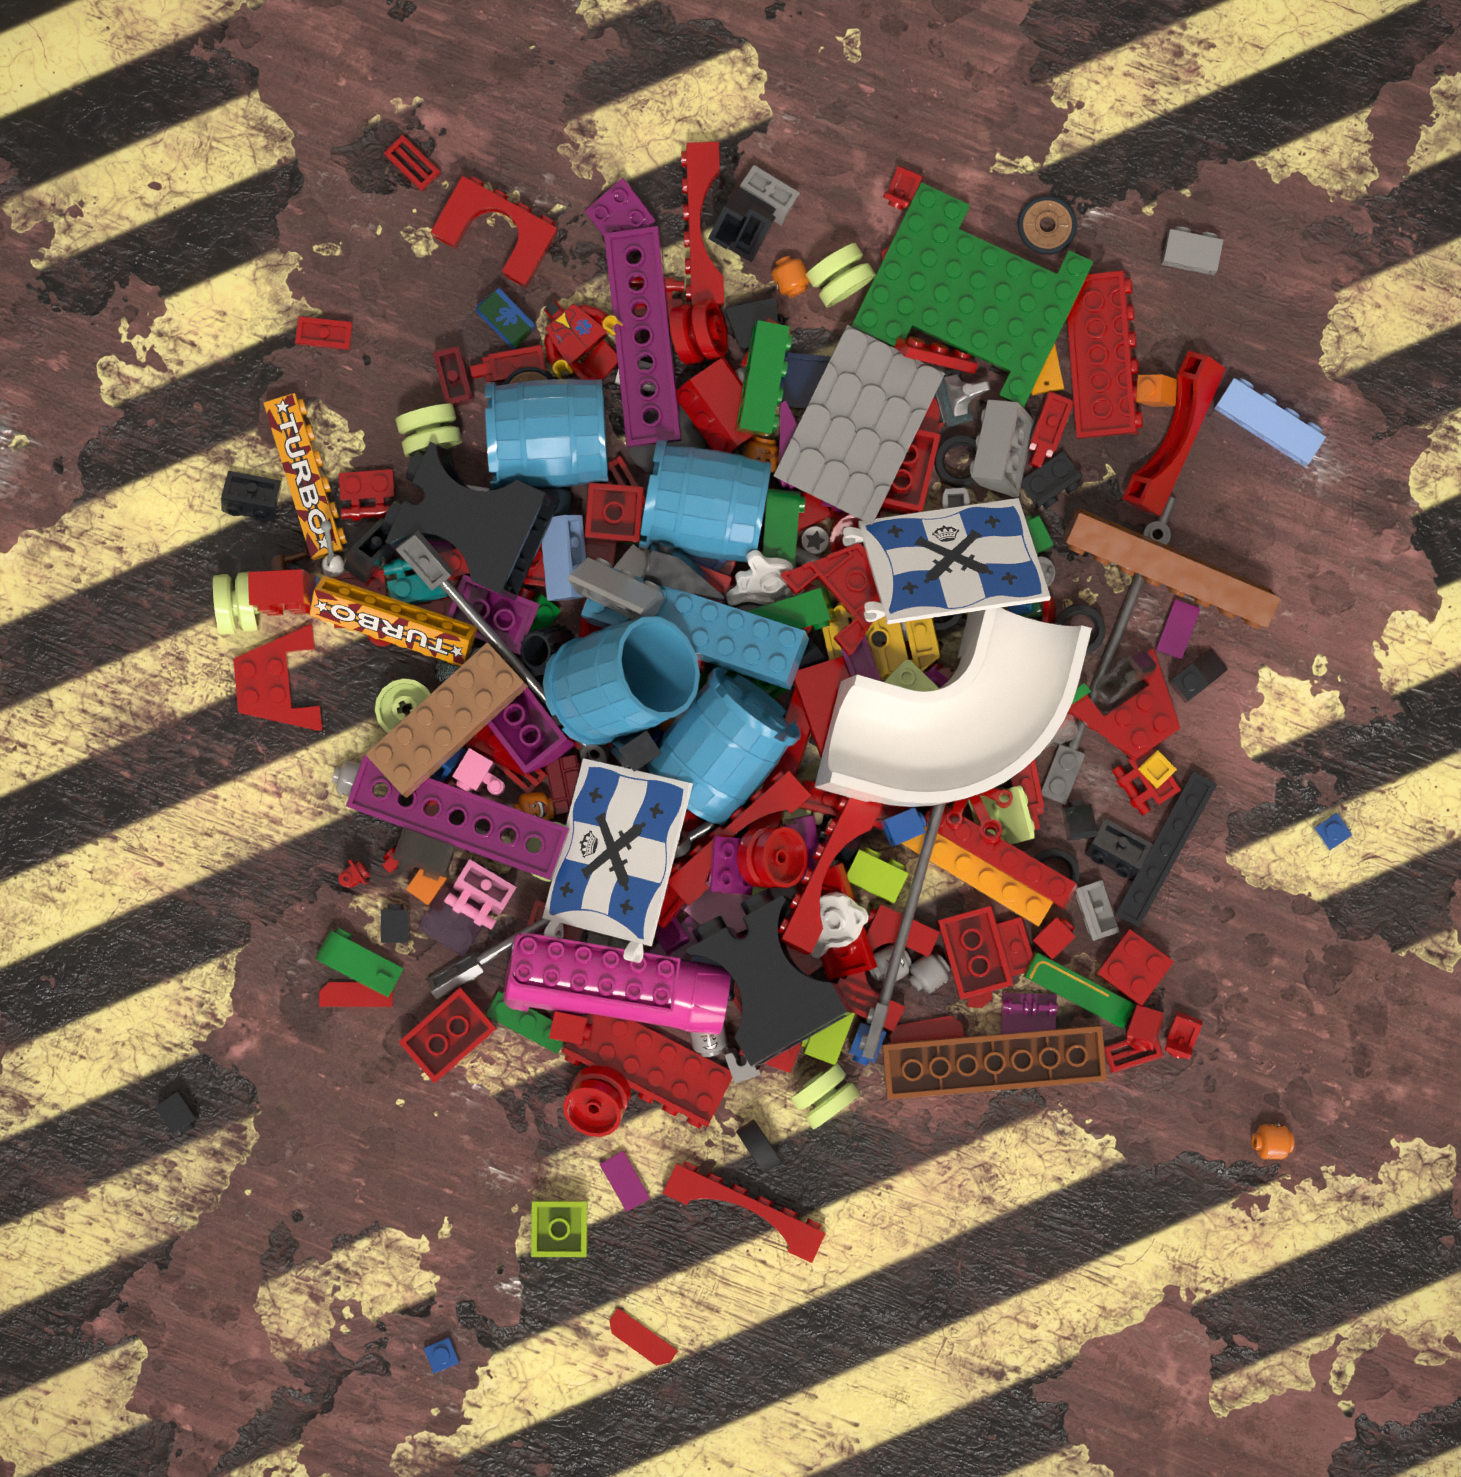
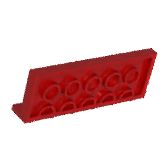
M1124 271L1088 274L1067 317L1077 439L1124 434L1139 435V428H1143L1142 412H1138L1136 402L1137 385H1135V374H1139L1138 359L1133 358V347H1137L1136 332L1131 331L1130 322L1135 320L1133 304L1129 305L1128 294L1133 293L1131 277L1127 278Z
M584 1013V1016L580 1015V1017L589 1019L588 1024L592 1025L591 1037L589 1041H584V1046L566 1042L561 1051L566 1054L564 1058L566 1061L578 1067L582 1062L589 1067L595 1065L613 1069L625 1078L630 1088L639 1092L638 1098L652 1104L653 1100L663 1104L662 1110L673 1116H677L678 1112L687 1116L686 1122L701 1129L702 1125L709 1126L733 1078L729 1069L706 1057H702L700 1054L636 1021Z

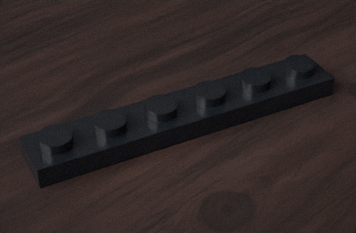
M1194 771L1191 773L1153 842L1140 871L1133 879L1117 908L1115 916L1137 928L1140 927L1216 788V783Z

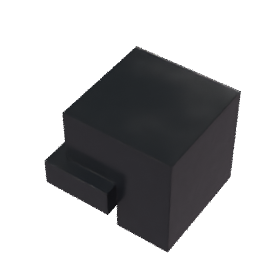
M739 187L723 207L708 239L726 250L728 248L752 263L776 218L774 216L776 208Z

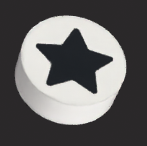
M810 527L802 535V546L804 550L814 555L820 554L828 546V534L820 527Z

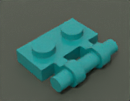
M398 558L394 559L393 563L383 565L385 576L395 573L397 576L396 580L387 582L391 598L411 605H417L447 597L446 592L440 585L431 590L418 574L405 577L404 571L412 569L405 560Z

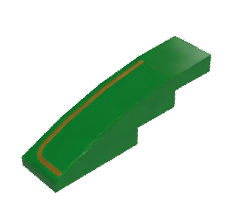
M1036 952L1023 977L1122 1029L1135 1007V1004Z

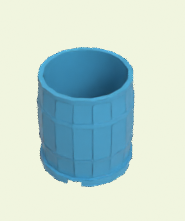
M602 379L521 381L496 386L495 382L485 383V398H492L488 399V409H485L489 472H492L493 481H490L491 490L500 489L516 480L534 488L575 487L582 484L608 482Z
M657 440L653 458L655 464L653 475H650L641 528L642 537L639 547L649 549L652 542L659 543L660 541H665L673 544L675 548L681 550L684 554L723 561L748 562L746 559L747 554L757 550L772 463L718 450L691 446L667 445V441Z
M659 616L641 617L636 620L624 621L608 626L586 637L574 638L562 644L546 663L543 688L546 705L551 715H557L560 723L564 726L562 730L571 739L585 745H601L610 743L618 737L628 736L655 727L661 722L676 717L687 710L697 695L700 673L697 655L688 637L674 623Z
M722 667L714 668L708 675V682L697 693L689 708L680 713L667 731L664 732L662 739L657 745L662 754L647 763V769L650 774L693 783L687 809L695 815L719 825L728 823L731 820L730 816L750 800L775 766L778 765L788 746L795 744L801 737L800 728L796 722L793 721L790 725L783 718L787 711L763 689L739 674H736L734 678L724 675L728 670Z

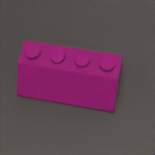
M529 687L487 724L525 774L553 763L575 745L562 730V727L556 725L550 711Z

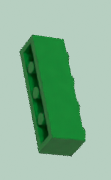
M760 320L753 323L735 431L766 437L772 434V430L776 431L779 421V415L775 414L776 406L781 403L783 397V388H780L781 377L786 376L788 361H784L785 352L790 350L792 343V334H789L790 326Z
M826 587L747 611L801 630L812 625L814 630L830 626L829 620L836 618Z

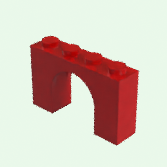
M462 176L431 230L432 237L457 249L470 224L480 215L500 213L507 216L518 229V241L502 270V274L504 277L527 289L558 234L557 228L554 227L555 222L544 215H541L540 218L531 214V208L520 202H517L515 205L507 201L508 196L497 189H494L493 192L483 187L484 182L473 176H470L469 179Z
M881 904L878 909L873 907L868 916L867 923L871 925L866 934L872 951L883 944L895 943L903 916ZM913 920L905 947L929 957L940 932ZM865 971L848 975L845 978L847 981L874 991L866 980ZM845 985L842 986L841 990L877 1004L879 999ZM845 998L850 1006L869 1013V1007ZM890 1000L884 1023L885 1028L894 1032L905 1006Z

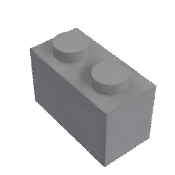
M1177 226L1175 230L1170 229L1167 234L1161 265L1214 276L1218 270L1223 240L1218 239V235L1214 233L1202 232L1201 235L1191 233L1189 228Z

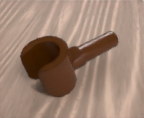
M302 551L287 556H274L271 560V571L286 570V562L308 557L307 552Z

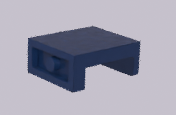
M786 350L784 361H788L786 376L781 377L780 388H783L781 403L786 401L789 408L806 410L832 356L788 353Z

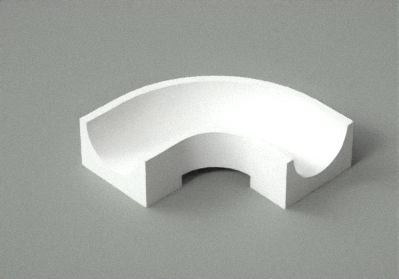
M1001 607L973 611L968 613L958 654V658L961 659L960 664L950 680L939 689L929 692L913 691L860 675H855L841 681L814 787L865 802L873 801L895 806L917 807L933 806L965 799L1006 782L1022 771L1043 751L1063 723L1078 686L1092 628L1082 625L1062 626L1040 622L1016 615Z

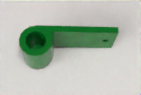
M771 488L767 490L763 556L785 559L794 568L799 513H804L805 496H800V491Z
M339 927L336 931L330 930L315 959L389 997L404 968L350 940L352 934Z

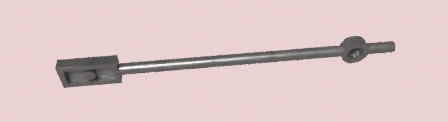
M1169 496L1161 516H1158L1157 521L1146 526L1143 535L1154 539L1152 536L1153 531L1159 530L1162 533V538L1157 541L1168 544L1171 532L1167 523L1177 499ZM1139 573L1135 574L1090 688L1091 692L1088 693L1089 698L1095 705L1144 584V578ZM1079 719L1068 747L1059 744L1041 789L1043 797L1066 805L1085 756L1084 753L1078 751L1087 726Z
M417 531L399 544L396 550L431 590L440 585L548 709L543 686L448 579L454 571L425 537ZM576 741L582 747L580 752L581 761L585 758L610 764L607 761L609 749L605 744L585 745ZM593 750L598 751L600 754L594 753Z
M946 803L933 806L880 998L876 1008L871 1007L868 1014L867 1023L871 1024L869 1034H863L859 1049L863 1050L862 1056L875 1059L890 999Z
M707 821L688 833L681 831L674 858H682L688 855L693 842L717 829L716 825ZM541 918L517 933L537 934L546 929L551 920ZM516 934L478 956L473 951L428 977L430 990L434 997L438 999L443 995H449L460 985L475 980L479 974L483 973L482 966L512 949Z

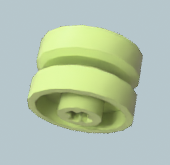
M856 243L847 245L830 254L806 274L812 287L826 285L819 294V298L826 308L856 293L876 276L869 263L855 266L861 261L863 256Z
M440 404L421 408L400 415L395 419L398 432L403 435H411L402 441L405 457H413L418 450L426 452L430 442L444 449H449L462 443L459 428L447 426L456 420L453 404Z
M248 572L237 574L235 590L232 578L228 574L214 575L213 599L219 633L221 635L235 633L238 626V617L244 632L259 631L260 612H257V608L249 605Z
M400 679L392 681L381 690L376 699L375 713L378 723L385 732L389 733L407 716L402 713L404 706H411L410 712H412L431 692L415 680Z
M838 1063L825 1072L821 1071L790 1098L798 1110H803L812 1103L816 1104L805 1116L806 1121L813 1130L833 1117L860 1095V1092L853 1083H846L836 1090L835 1086L846 1075Z

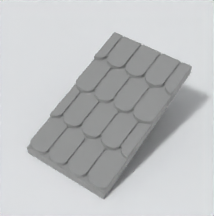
M847 325L777 467L774 477L872 525L945 373L922 361L904 357L896 348Z

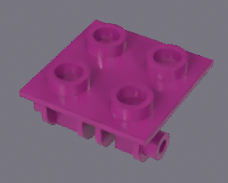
M624 177L585 210V213L603 236L605 233L653 227L656 221Z
M714 836L710 892L752 895L753 887L744 881L738 868L737 852L741 842L740 838Z
M1002 992L1001 1033L1055 1029L1058 1010L1057 995Z

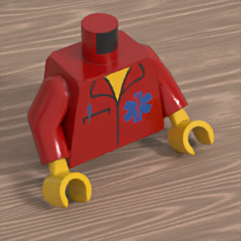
M556 300L552 301L543 310L553 321L545 328L548 334L544 338L547 359L552 365L553 372L557 378L562 379L560 374L564 370H568L572 374L570 364L580 361L606 338L609 333L615 336L616 334L612 331L613 326L616 324L623 326V323L600 308L586 304L577 307L575 304H572L564 310Z

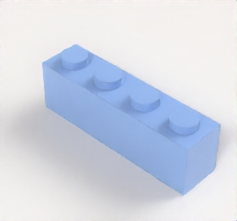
M1234 378L1214 409L1306 467L1326 438V436L1321 434L1323 430L1311 422L1306 424L1299 420L1300 415L1292 409L1286 407L1284 410L1276 405L1277 401L1266 393L1260 395L1252 390L1254 386L1245 379L1240 378L1238 381Z

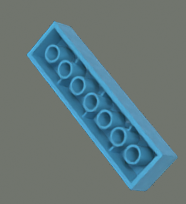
M636 576L635 580L643 584L645 583L642 577ZM657 585L660 587L659 591L665 599L656 616L674 623L688 637L698 660L791 690L809 641L804 630L688 592ZM588 598L581 613L587 623L601 628L632 620Z

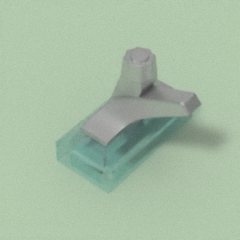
M960 370L944 371L945 374L936 391V396L945 428L973 421L969 403L978 395L991 390L989 381L966 383L962 380Z

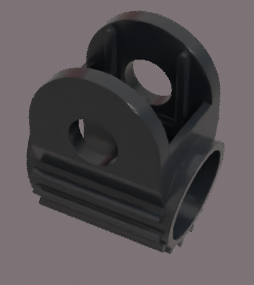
M560 624L530 631L521 642L520 651L525 667L542 686L546 663L551 655L555 654L562 644L575 638L571 630L566 628V625L560 626Z

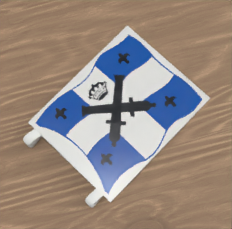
M1019 498L877 518L872 525L865 521H859V529L854 527L843 529L844 537L842 540L844 546L850 547L863 541L881 603L872 601L865 604L864 617L868 622L876 621L885 616L887 624L1050 600L1051 596Z
M583 758L566 827L570 830L552 878L542 917L551 920L545 929L544 936L563 939V924L629 940L630 943L624 951V959L637 963L642 961L643 944L652 946L693 783L637 770L634 772L628 768L624 769V767Z

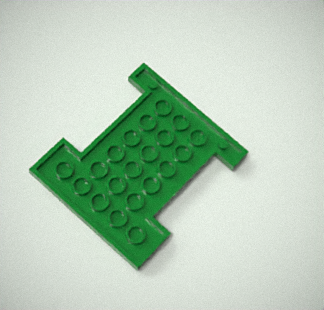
M921 182L851 327L894 348L898 337L907 339L911 329L914 328L1010 373L999 397L1009 402H1019L1024 408L1086 280L1093 261L1068 251L1058 274L1053 273L960 230L970 205Z

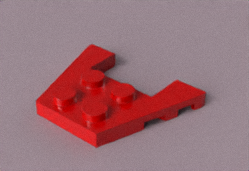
M860 543L780 574V579L795 596L818 578L852 616L854 620L834 636V640L849 657L854 654L873 623L865 620V604L872 601L881 603L866 550Z
M307 625L233 658L238 713L323 731L321 706L292 709L287 653L315 650L313 625Z
M1150 649L1131 664L1147 685L1142 691L1106 716L1101 714L1088 695L1072 704L1068 710V714L1085 723V726L1092 731L1095 730L1105 737L1109 743L1135 761L1180 729L1153 649Z

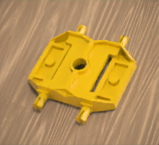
M837 603L838 606L834 608L836 618L829 620L830 626L822 628L829 660L843 656L840 646L834 640V636L849 625V617L852 618L840 603ZM885 616L873 621L866 636L882 680H886L905 660H909L901 622L887 624ZM933 618L905 622L913 658L911 661L922 672L941 657ZM876 631H882L887 636V642L882 647L876 646L872 641V636Z

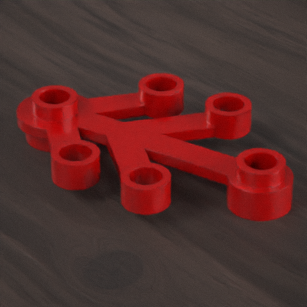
M992 788L983 793L955 801L952 810L946 815L948 827L956 829L961 826L962 813L969 799L981 824V839L987 843H995L1000 839L1002 826L997 820L990 818L980 795L995 800L1001 808H1008L1013 800L1010 791ZM1005 795L1009 798V801L1002 802L999 798ZM951 816H957L959 818V821L957 823L950 822L949 818ZM991 829L994 830L996 834L990 837L987 836L985 832Z

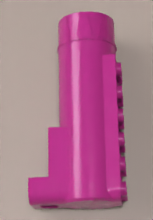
M517 933L514 936L510 960L507 966L503 1001L511 1009L528 1012L529 1007L582 1016H584V1013L667 1026L687 1032L720 1035L727 1008L731 975L724 967L698 961H682L680 958L643 952L642 961L637 963L624 959L625 949L531 933Z

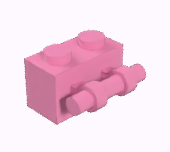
M469 748L452 776L458 780L455 785L469 793H472L473 790L480 792L484 784H487L488 791L493 795L499 796L505 791L504 782L491 774L496 764Z
M469 859L453 886V889L461 893L460 897L458 898L449 893L444 902L452 906V910L458 914L462 912L474 919L473 923L478 926L482 924L491 930L496 920L488 916L489 911L500 916L517 887ZM468 898L483 906L481 910L466 903Z

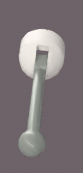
M323 521L321 529L325 533L328 555L324 557L322 562L323 573L328 577H337L343 574L345 570L343 568L344 561L341 556L333 552L330 535L331 523Z

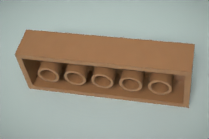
M487 642L365 755L393 786L407 798L521 694L528 685Z

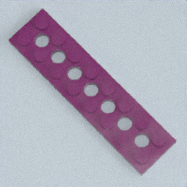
M654 226L605 233L613 316L623 323V326L619 324L614 325V331L616 334L615 341L627 447L655 445L657 440H664L667 443L682 441L659 227ZM632 251L641 252L642 257L637 264L628 263L627 258ZM636 277H641L644 279L643 288L638 291L632 290L630 287L631 281ZM640 303L647 306L646 314L642 317L634 316V307ZM641 330H647L650 333V339L644 344H639L636 341V335ZM643 357H651L653 360L652 367L649 370H641L639 368V361ZM647 383H652L656 387V391L651 397H644L642 395V388ZM649 410H656L659 414L658 420L653 424L646 423L644 419L645 414Z
M364 755L346 807L552 880L570 830L569 828L430 778L412 793L414 796L412 805L403 807L399 802L401 793L374 763ZM380 782H384L388 786V793L383 798H378L374 794V787ZM429 801H436L439 804V812L435 816H428L425 812V805ZM455 810H462L465 814V820L461 825H453L450 820V816ZM481 819H487L491 825L489 832L484 835L476 831V824ZM507 828H512L516 832V839L511 844L504 843L501 838L502 832ZM534 837L539 838L542 842V847L537 853H531L527 849L528 841Z

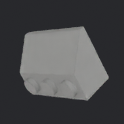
M988 400L986 409H983L981 415L982 429L981 434H978L976 438L977 453L975 460L971 462V477L979 486L1012 497H1019L1034 420L1019 402Z
M587 557L568 578L578 594L632 620L641 617H655L665 599L659 591L660 587L647 580L643 584L635 580L636 576L624 569L618 572L611 568L612 565L601 558H597L595 561Z

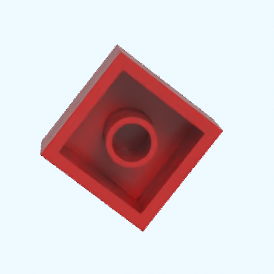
M589 483L584 539L638 544L640 540L644 487Z
M1127 929L1095 974L1137 1005L1142 1006L1174 961L1131 929Z

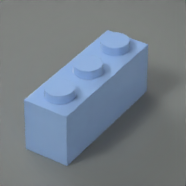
M582 515L555 516L552 518L542 541L547 601L585 598L575 591L568 580L570 574L586 559Z

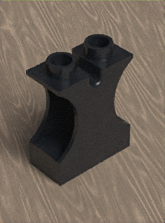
M430 442L426 452L418 450L413 455L406 471V479L411 481L412 485L423 490L424 498L418 504L407 500L404 502L395 500L391 504L383 524L384 529L389 531L385 542L398 547L399 544L417 531L428 542L448 541L463 555L469 568L472 582L516 600L560 500L518 480L497 490H472L459 477L454 467L452 453Z
M769 888L751 896L740 904L746 914L742 918L747 926V933L744 937L739 938L734 928L727 927L722 916H718L692 931L698 943L686 949L689 955L706 957L717 962L735 980L742 999V1019L735 1039L751 1067H758L853 1013L838 984L822 982L804 973L791 958L787 946L779 941L778 925L783 917L786 918L791 900L784 895L775 899Z

